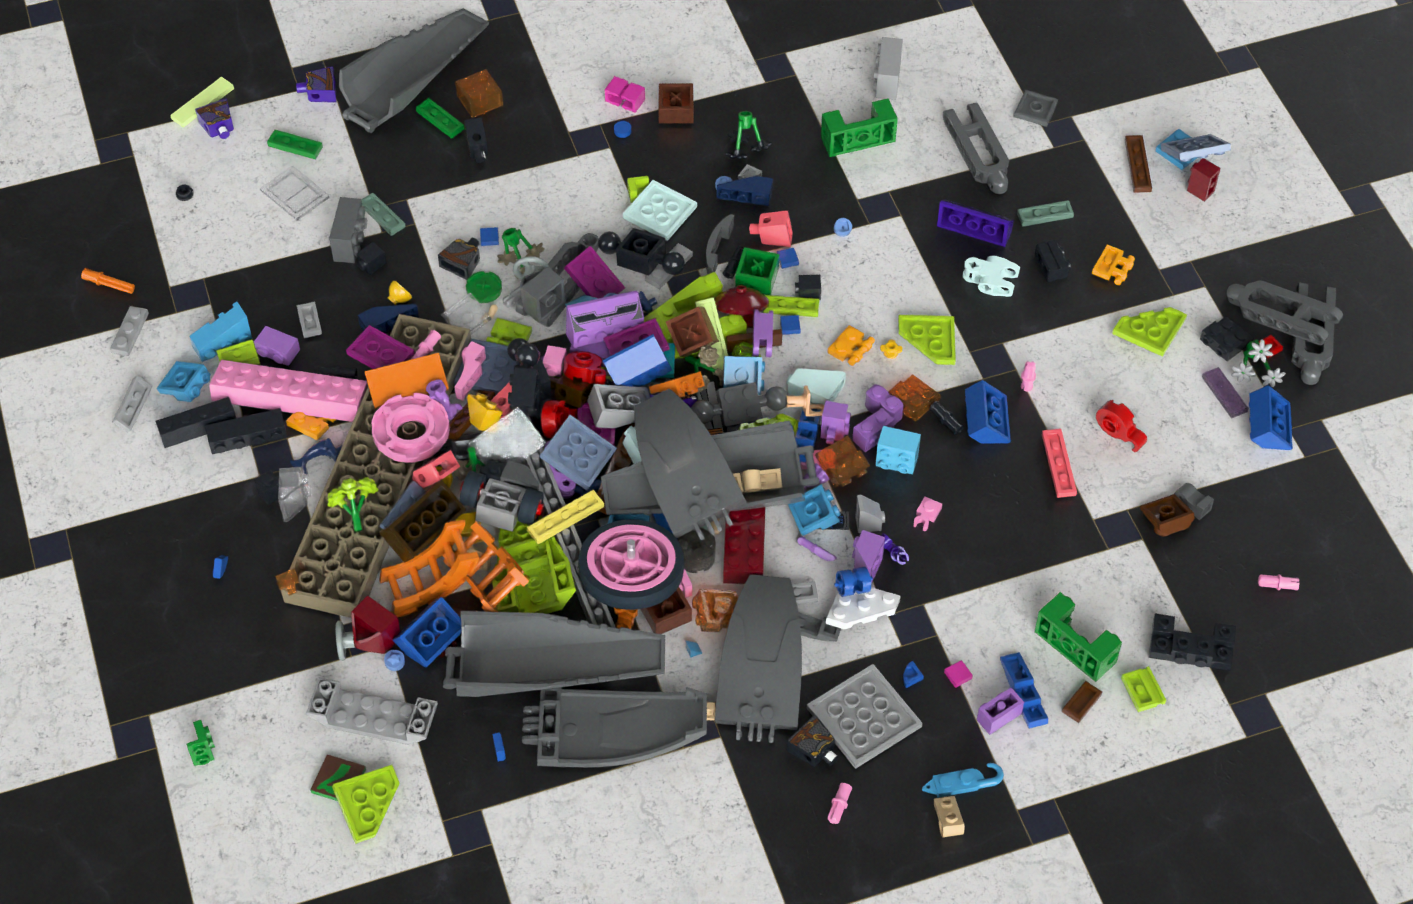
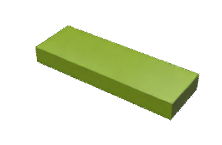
M765 295L769 299V306L763 310V313L773 310V314L818 317L819 299Z

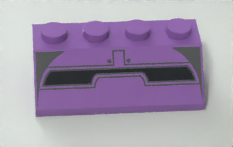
M637 290L567 305L566 335L573 348L603 342V338L644 323Z

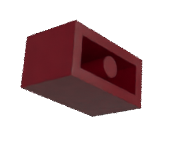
M1202 158L1198 163L1195 162L1190 170L1192 173L1188 179L1187 191L1205 202L1215 192L1221 168L1205 158Z

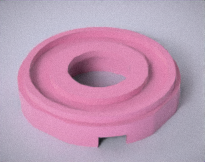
M414 393V396L401 397L400 394L388 399L375 412L371 423L373 440L378 450L395 461L405 463L419 462L436 454L446 443L450 431L448 415L443 405L431 399L428 395ZM417 421L425 426L426 432L419 438L403 440L397 436V430L405 422Z

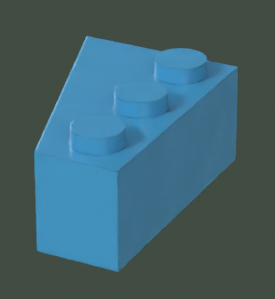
M238 302L232 304L233 308L227 313H220L216 321L211 324L209 322L189 336L192 347L202 362L217 356V350L252 339L247 316Z

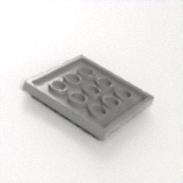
M874 664L807 704L808 711L830 732L835 739L837 747L855 769L922 727L920 719Z

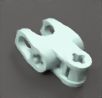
M989 256L986 261L971 257L965 261L963 278L967 282L978 284V289L983 293L1008 297L1012 296L1015 285L1003 278H1017L1020 267L1005 258Z

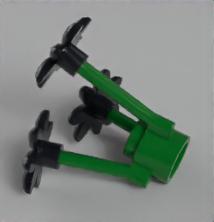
M742 111L738 113V131L733 130V134H728L731 142L737 141L736 149H734V153L728 152L725 155L738 159L748 158L746 154H741L740 144L741 142H749L747 139L750 138V135H744L745 131H742V129H749L752 124L757 144L751 145L750 150L760 152L762 149H768V146L772 145V142H769V140L763 142V139H761L756 124V117H752L751 112Z

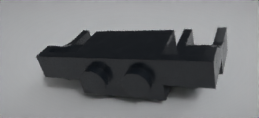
M1155 613L1149 658L1230 671L1236 626L1215 623L1213 636L1174 630L1175 616Z

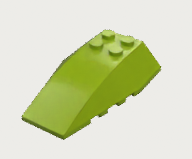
M517 521L513 532L500 528L499 548L502 546L524 570L523 575L526 574L528 576L529 582L524 587L521 584L519 586L516 585L497 605L498 612L549 614L562 610L575 593L576 589L569 559L554 536L537 544L527 531V527L530 525ZM498 556L497 563H495V567L497 566V564L499 563L498 561L500 560ZM504 569L492 581L493 589L508 574V569Z

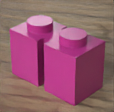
M614 76L605 88V102L619 107L625 99L622 108L636 113L645 101V87L632 82L628 84V81Z

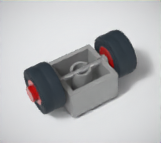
M469 471L461 484L460 502L464 506L477 508L475 521L513 532L517 521L531 525L537 522L538 517L543 512L544 493L542 491L532 488L525 489L489 478L485 487L486 475L474 471Z

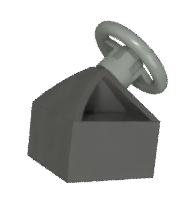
M523 257L514 263L513 272L521 279L520 288L523 310L539 323L566 302L564 279L549 268L546 261L538 257ZM529 262H535L542 266L531 265ZM521 264L525 267L524 274L518 270Z

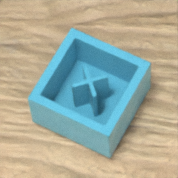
M883 426L877 446L876 466L899 471L904 474H913L918 459L921 434Z

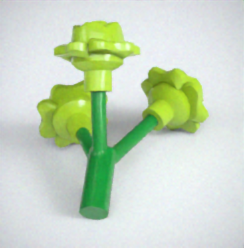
M368 477L362 480L359 479V481L353 478L345 479L338 489H333L328 493L327 506L334 507L339 505L341 508H344L352 516L355 532L361 531L362 525L359 513L364 499L368 497V494H375L379 489L376 487L375 481ZM359 489L361 490V498L356 509L354 498H356L355 492ZM346 494L348 496V499H350L352 510L347 506V502L344 500Z

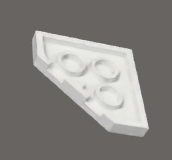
M872 587L868 593L857 594L855 592L854 595L841 597L837 593L826 618V624L848 629L855 623L862 622L864 624L877 620V617L885 614L887 617L894 615L900 602V596Z

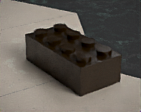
M440 480L426 490L379 533L405 563L413 559L440 535L445 523L456 520L467 509L447 485Z

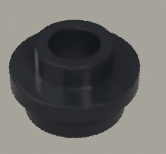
M186 184L178 186L176 190V197L180 201H188L194 195L193 189Z

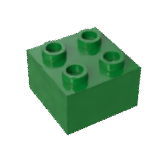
M744 247L735 275V287L744 285L765 295H771L779 270L780 254Z

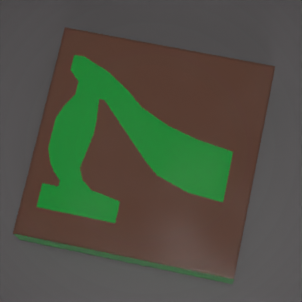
M326 755L310 791L312 794L338 801L332 788L333 784L364 774L366 766Z

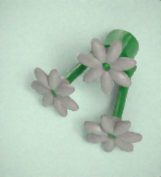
M1262 339L1260 342L1254 340L1247 344V351L1243 352V362L1240 363V368L1232 366L1235 372L1231 376L1238 377V382H1241L1243 378L1248 382L1251 381L1250 376H1255L1256 373L1250 371L1253 368L1252 365L1247 366L1248 357L1252 358L1254 362L1261 358L1268 374L1261 377L1265 380L1263 386L1270 384L1271 387H1274L1275 381L1282 383L1281 377L1285 376V372L1280 373V368H1277L1275 371L1271 370L1266 356H1273V353L1268 351L1272 344L1265 345Z

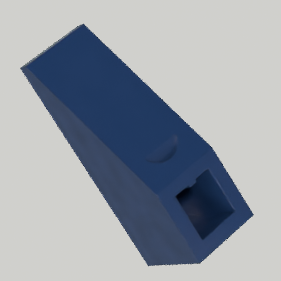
M753 176L718 184L717 198L769 206L773 191V178Z
M417 305L373 307L358 315L359 325L363 331L370 325L386 334L392 331L399 314L418 318Z

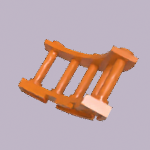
M453 520L445 523L440 536L423 552L405 563L402 562L381 569L379 581L380 583L389 581L395 601L392 602L391 613L397 617L415 613L418 611V607L425 604L429 605L437 598L442 597L444 599L465 582V576L468 573L472 574L478 563L479 556L477 552L469 553L466 550L461 537L466 523L465 520ZM454 543H456L457 549L460 554L457 555V558L455 557V554L452 549ZM446 553L451 569L442 577L437 559ZM430 565L436 582L424 590L418 570ZM411 575L417 593L403 598L396 579Z
M475 521L470 527L473 530L472 534L464 542L466 550L480 539L488 546L486 547L487 550L479 557L472 574L468 573L465 576V580L472 587L470 591L477 598H480L483 604L482 609L485 612H498L496 606L516 585L519 586L521 584L524 587L529 582V578L526 574L523 575L524 570L502 546L498 548L493 543L495 538L478 521ZM458 549L454 552L456 558L457 555H460ZM446 553L442 555L445 558L443 562L451 568ZM497 555L500 558L497 566L477 584L472 576L492 556ZM504 569H508V574L487 595L483 590Z

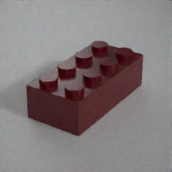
M765 507L730 511L728 514L733 525L729 526L727 522L725 524L723 583L745 584L750 575L763 576Z

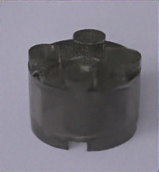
M700 528L704 534L705 539L703 540L699 538L696 530H692L677 538L683 550L684 569L690 573H697V571L702 570L707 571L715 562V537L703 528Z

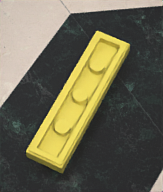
M592 490L527 527V531L536 543L540 544L604 507V502Z

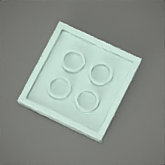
M652 180L625 210L623 219L652 234L665 237V240L668 241L697 208V202Z

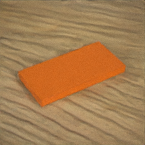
M439 353L365 371L374 409L380 408L388 399L400 394L401 397L414 396V393L429 395L426 391V386L434 380H442L447 390H449Z

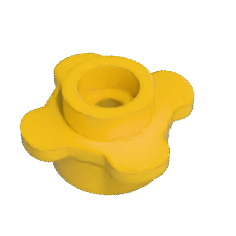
M893 339L880 346V350L884 352L885 357L890 359L897 357L903 348L898 346Z

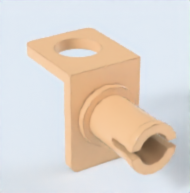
M807 385L804 386L801 396L786 395V408L802 407L805 416H822L824 405H810V391ZM812 409H819L821 411L815 412Z

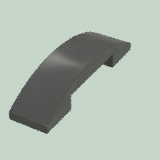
M733 214L725 217L715 227L708 240L706 249L707 274L713 273L717 269L718 254L715 253L721 239H729L734 228Z
M798 612L801 636L837 642L841 628L826 624L827 617L820 620Z

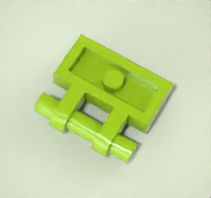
M497 318L491 330L492 337L488 336L486 342L508 346L516 338L528 341L532 333V327Z

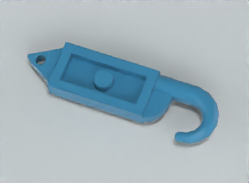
M988 763L987 767L994 768L997 771L996 777L984 779L983 774L974 768L933 775L932 780L922 787V791L935 794L937 798L977 791L980 788L998 785L1003 780L1004 773L999 765Z

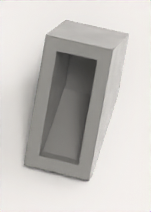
M857 495L855 518L858 533H861L862 530L868 532L881 531L882 523H885V513L881 511L880 504L863 495Z

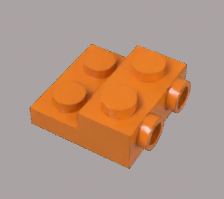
M700 371L665 381L649 388L651 394L661 393L670 389L681 398L685 397V392L688 395L699 392L698 388L705 386Z

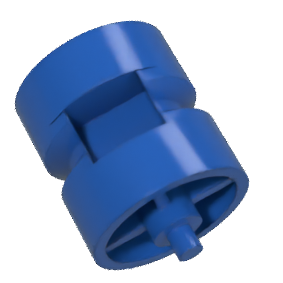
M866 567L854 568L852 571L849 569L841 570L836 573V583H834V586L837 587L841 597L854 595L855 592L857 594L868 593L871 591L873 577H870Z

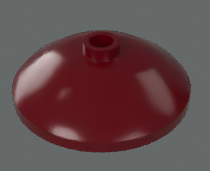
M744 285L730 288L720 293L714 299L718 311L733 315L754 314V309H758L761 312L769 306V299L763 293Z

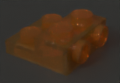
M913 374L904 382L900 381L888 391L889 395H893L902 401L904 415L912 418L914 421L922 417L935 401L941 400V395Z
M848 435L815 454L834 487L848 485L852 482L851 478L854 476L860 478L868 473L866 469L870 467L861 450L857 451Z
M699 589L692 599V607L697 609L695 622L697 626H700L702 632H720L722 628H728L738 600L737 592Z

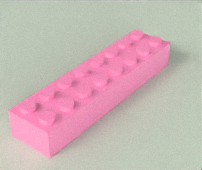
M226 360L220 361L210 382L212 401L229 397L234 405L268 410L281 408L282 412H303L309 416L353 422L368 388L367 381Z

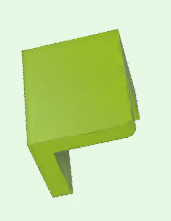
M648 176L627 178L630 203H633L649 185Z

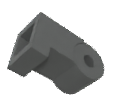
M1185 483L1174 493L1194 512V516L1199 520L1212 509L1214 499L1209 495L1205 497L1190 483Z

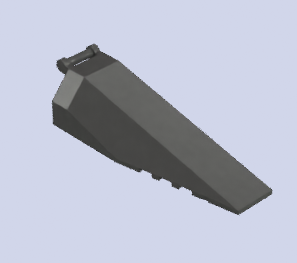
M462 8L435 20L434 24H425L422 26V29L417 31L413 29L406 36L399 35L385 41L343 67L339 73V88L349 108L343 112L342 117L364 127L367 132L372 133L377 126L402 111L448 63L489 25V22Z
M790 421L712 435L732 474L740 473L741 476V473L746 470L758 469L761 471L780 468L782 489L743 493L747 503L732 511L805 501V487L820 484L814 465L813 446L797 447ZM802 454H805L808 479H803L799 457ZM642 462L601 476L607 515L663 513L650 486Z
M461 611V647H448L445 649L447 663L443 688H456L457 696L480 697L665 674V635L623 627L618 629L608 627L606 624H590L584 620L580 622L568 620L567 617L544 613ZM461 656L459 679H454L455 657Z

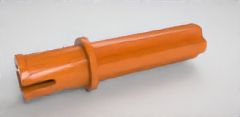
M84 268L82 271V279L92 281L98 286L102 284L130 294L134 292V284L104 275L102 271L96 272L88 268Z

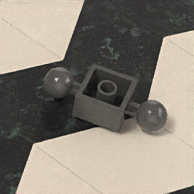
M756 382L720 388L716 391L717 404H711L707 400H698L691 406V409L703 424L710 422L715 415H721L723 428H727V426L741 423H755L756 420L762 419L761 407L764 406L775 411L782 410L787 405L786 395L788 393L784 388L775 386L768 389L765 395L758 396Z

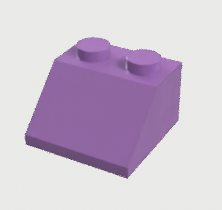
M862 530L860 537L856 536L853 543L854 551L852 558H854V568L866 567L873 580L883 559L885 537Z

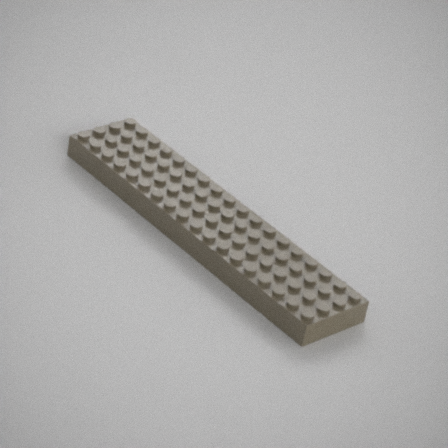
M399 314L390 337L414 349V353L419 349V344L424 342L431 330H435L441 335L431 354L439 353L449 387L446 393L450 397L455 385V378L463 361L462 351L465 347H468L471 341L470 329ZM369 387L365 392L281 588L285 603L351 618V611L367 595H370L390 546L379 533L382 530L380 524L412 482L413 471L421 467L424 460L412 463L395 461L378 450L373 440L371 423L375 412L379 408L374 409ZM409 421L399 427L397 436L403 440H412L425 434L426 429L422 423ZM368 477L375 481L376 487L379 490L375 494H368V497L364 499L359 513L362 530L355 532L352 516L339 505L328 507L327 495L333 489H338L345 479L353 478L359 481V479L362 480ZM359 489L355 492L356 498H354L356 509L361 498V490ZM346 494L344 500L347 502V506L352 510L350 499H348V496Z

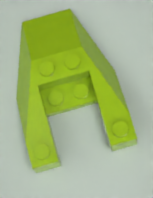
M715 272L699 277L646 315L644 322L656 318L667 343H674L666 321L696 308L695 302L710 298L715 299L723 292V284ZM729 314L719 318L725 345L726 336L746 334L747 324L741 315ZM675 346V359L685 358L684 356H679ZM700 351L691 354V356L697 357Z

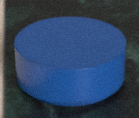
M626 121L617 122L614 125V134L619 138L628 137L631 134L630 123Z

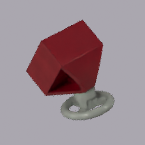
M367 595L351 611L352 632H344L342 621L336 622L338 657L341 661H344L346 659V648L355 647L368 652L386 654L395 645L393 639L401 632L398 617Z

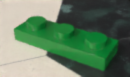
M429 98L416 107L417 113L451 139L464 130V124Z
M274 130L267 141L268 147L315 160L323 148L322 142L279 130Z

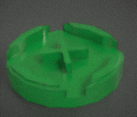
M479 271L471 275L467 280L466 293L474 302H492L502 292V281L493 272L484 273V271Z

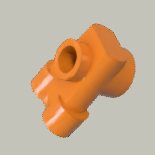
M614 608V612L618 616L616 628L631 629L634 625V619L638 615V609Z

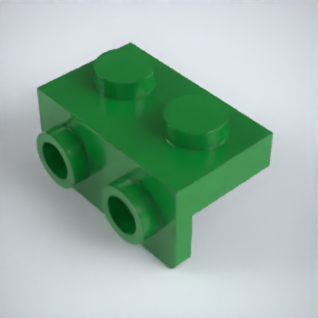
M198 720L193 722L198 740L186 744L194 766L205 765L215 760L211 750L215 748L209 728L208 726L204 727L202 721Z

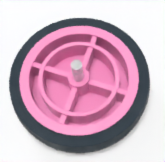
M635 519L615 521L595 530L584 541L578 561L581 582L593 598L605 605L628 610L648 608L669 598L679 587L685 566L682 547L670 531L658 524Z

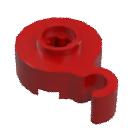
M578 351L565 356L564 374L569 379L573 380V377L582 378V382L605 385L606 371L601 369L602 359L598 355Z
M1114 400L1107 401L1096 413L1099 426L1113 438L1121 439L1124 442H1132L1135 446L1132 451L1138 452L1147 442V436L1143 431L1136 428V424L1132 420L1134 415L1123 403L1119 405L1113 403Z
M565 401L545 402L541 413V426L545 437L553 438L569 415L577 419V409L565 407Z

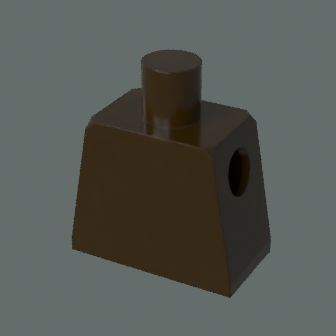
M565 374L560 379L550 378L551 389H555L556 400L565 401V403L581 408L588 401L595 384L582 382V378L573 377L572 380L566 377Z

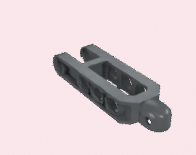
M975 102L967 105L972 123L964 126L961 124L954 109L943 111L944 123L975 181L987 183L990 190L996 194L1005 193L1008 188L1006 175L1010 160L979 104ZM978 135L982 138L986 145V150H989L992 161L996 164L984 165L969 137Z
M587 233L578 242L565 243L548 263L549 268L560 275L564 267L589 246L597 252L599 248L598 236L593 233ZM569 277L564 285L566 302L540 321V324L550 327L565 309V304L569 303L580 290V287L572 278ZM521 297L516 304V312L526 316L528 314L523 310Z
M1262 280L1248 283L1246 286L1235 283L1227 289L1228 301L1240 306L1244 318L1318 345H1323L1329 334L1323 327L1308 322L1311 317L1335 324L1339 323L1343 318L1342 311L1333 305ZM1248 298L1252 300L1263 298L1272 301L1273 304L1277 303L1288 307L1290 310H1297L1294 316H1290L1251 302Z
M1298 282L1296 293L1308 297V283ZM1326 286L1324 302L1335 306L1336 287ZM1322 321L1329 337L1321 346L1320 354L1308 352L1305 350V340L1293 336L1291 362L1296 367L1301 368V380L1306 384H1316L1319 381L1321 371L1330 365L1333 357L1335 323Z

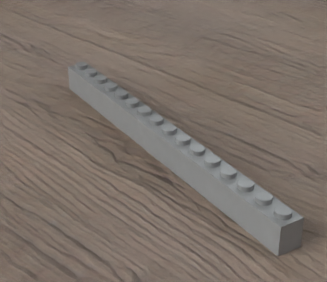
M514 413L508 414L509 424L516 418ZM533 426V433L528 440L515 442L524 464L527 465L539 483V491L544 493L543 512L546 517L565 506V502L549 463L539 457L543 452V448ZM573 524L554 535L569 559L576 594L586 619L590 624H606L608 627L616 628L607 605L593 598L581 582L578 561L582 544Z

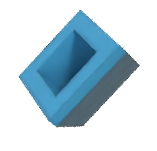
M686 641V649L690 658L702 654L698 643Z

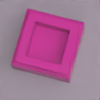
M962 660L944 670V673L955 688L973 678L972 673Z

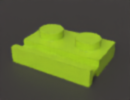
M253 340L217 350L219 361L226 360L261 366Z
M1149 666L1146 669H1138L1122 674L1121 680L1137 712L1166 703V698Z

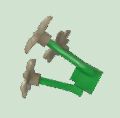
M509 228L501 236L505 251L504 255H497L499 258L497 262H504L505 266H507L509 262L515 263L516 259L519 260L521 255L517 245L520 243V239L528 247L526 250L528 254L525 257L533 256L539 258V253L543 252L545 248L542 247V242L537 246L535 243L531 245L522 235L520 229ZM508 245L513 247L514 251H509ZM521 264L519 272L524 274L525 267Z

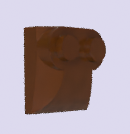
M1175 494L1140 506L1141 511L1154 525V532L1160 536H1168L1169 534L1185 530L1190 527L1191 522L1194 520V512Z

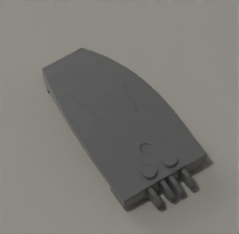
M670 389L635 405V430L643 467L673 535L678 538L692 530H696L699 538L703 540L705 538L700 528L707 525L709 533L713 535L715 531L711 522L714 521L718 531H721L722 525L718 519L725 516L729 526L733 525L728 514L747 502L723 454L698 416Z
M750 575L736 602L724 641L718 679L715 723L736 725V740H740L742 737V727H749L748 741H753L754 728H758L757 742L762 740V728L770 729L768 740L769 743H773L775 729L797 730L802 675L800 620L790 578Z
M562 687L541 689L540 706H525L523 708L525 714L539 716L523 718L524 726L522 727L524 733L538 734L522 737L523 744L538 745L537 766L607 767L629 764L654 758L655 756L680 748L706 735L707 693L686 687V692L561 689Z

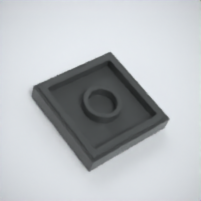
M1025 90L1014 113V117L1047 127L1058 104V99Z

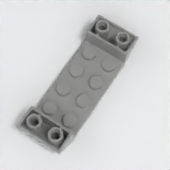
M319 677L306 714L329 729L409 745L427 738L438 701L418 697L416 704H410L342 690L339 681Z

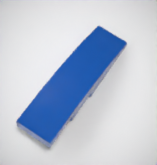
M812 409L815 412L821 411L819 409ZM802 410L795 436L798 448L804 446H813L814 448L821 416H805ZM805 454L799 455L800 462H806Z
M1020 652L1000 657L1010 688L1024 701L1022 716L1028 728L1048 724V716L1041 705V697L1034 686V678Z

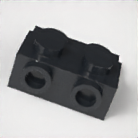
M1227 316L1219 322L1214 321L1203 329L1200 340L1206 346H1209L1219 357H1222L1227 362L1245 349L1247 344L1254 339Z

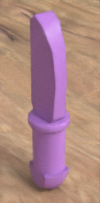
M805 537L797 538V543L800 546H804L826 561H835L837 559L835 555L810 542Z

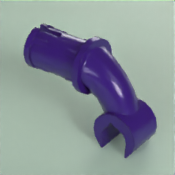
M883 533L881 536L885 537L884 548L888 550L890 557L899 564H906L904 560L908 561L909 555L905 552L904 548L896 546Z

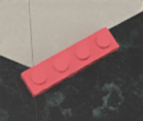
M1042 430V438L1057 498L1076 496L1077 489L1062 430Z

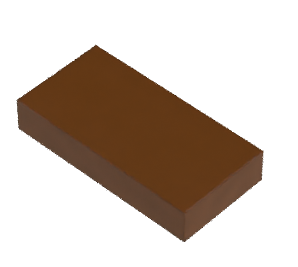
M1085 681L1063 707L1062 713L1079 723L1101 697L1102 691Z

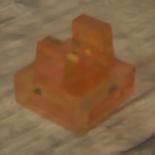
M295 569L275 576L279 590L286 588L289 596L297 593L295 584L299 583Z

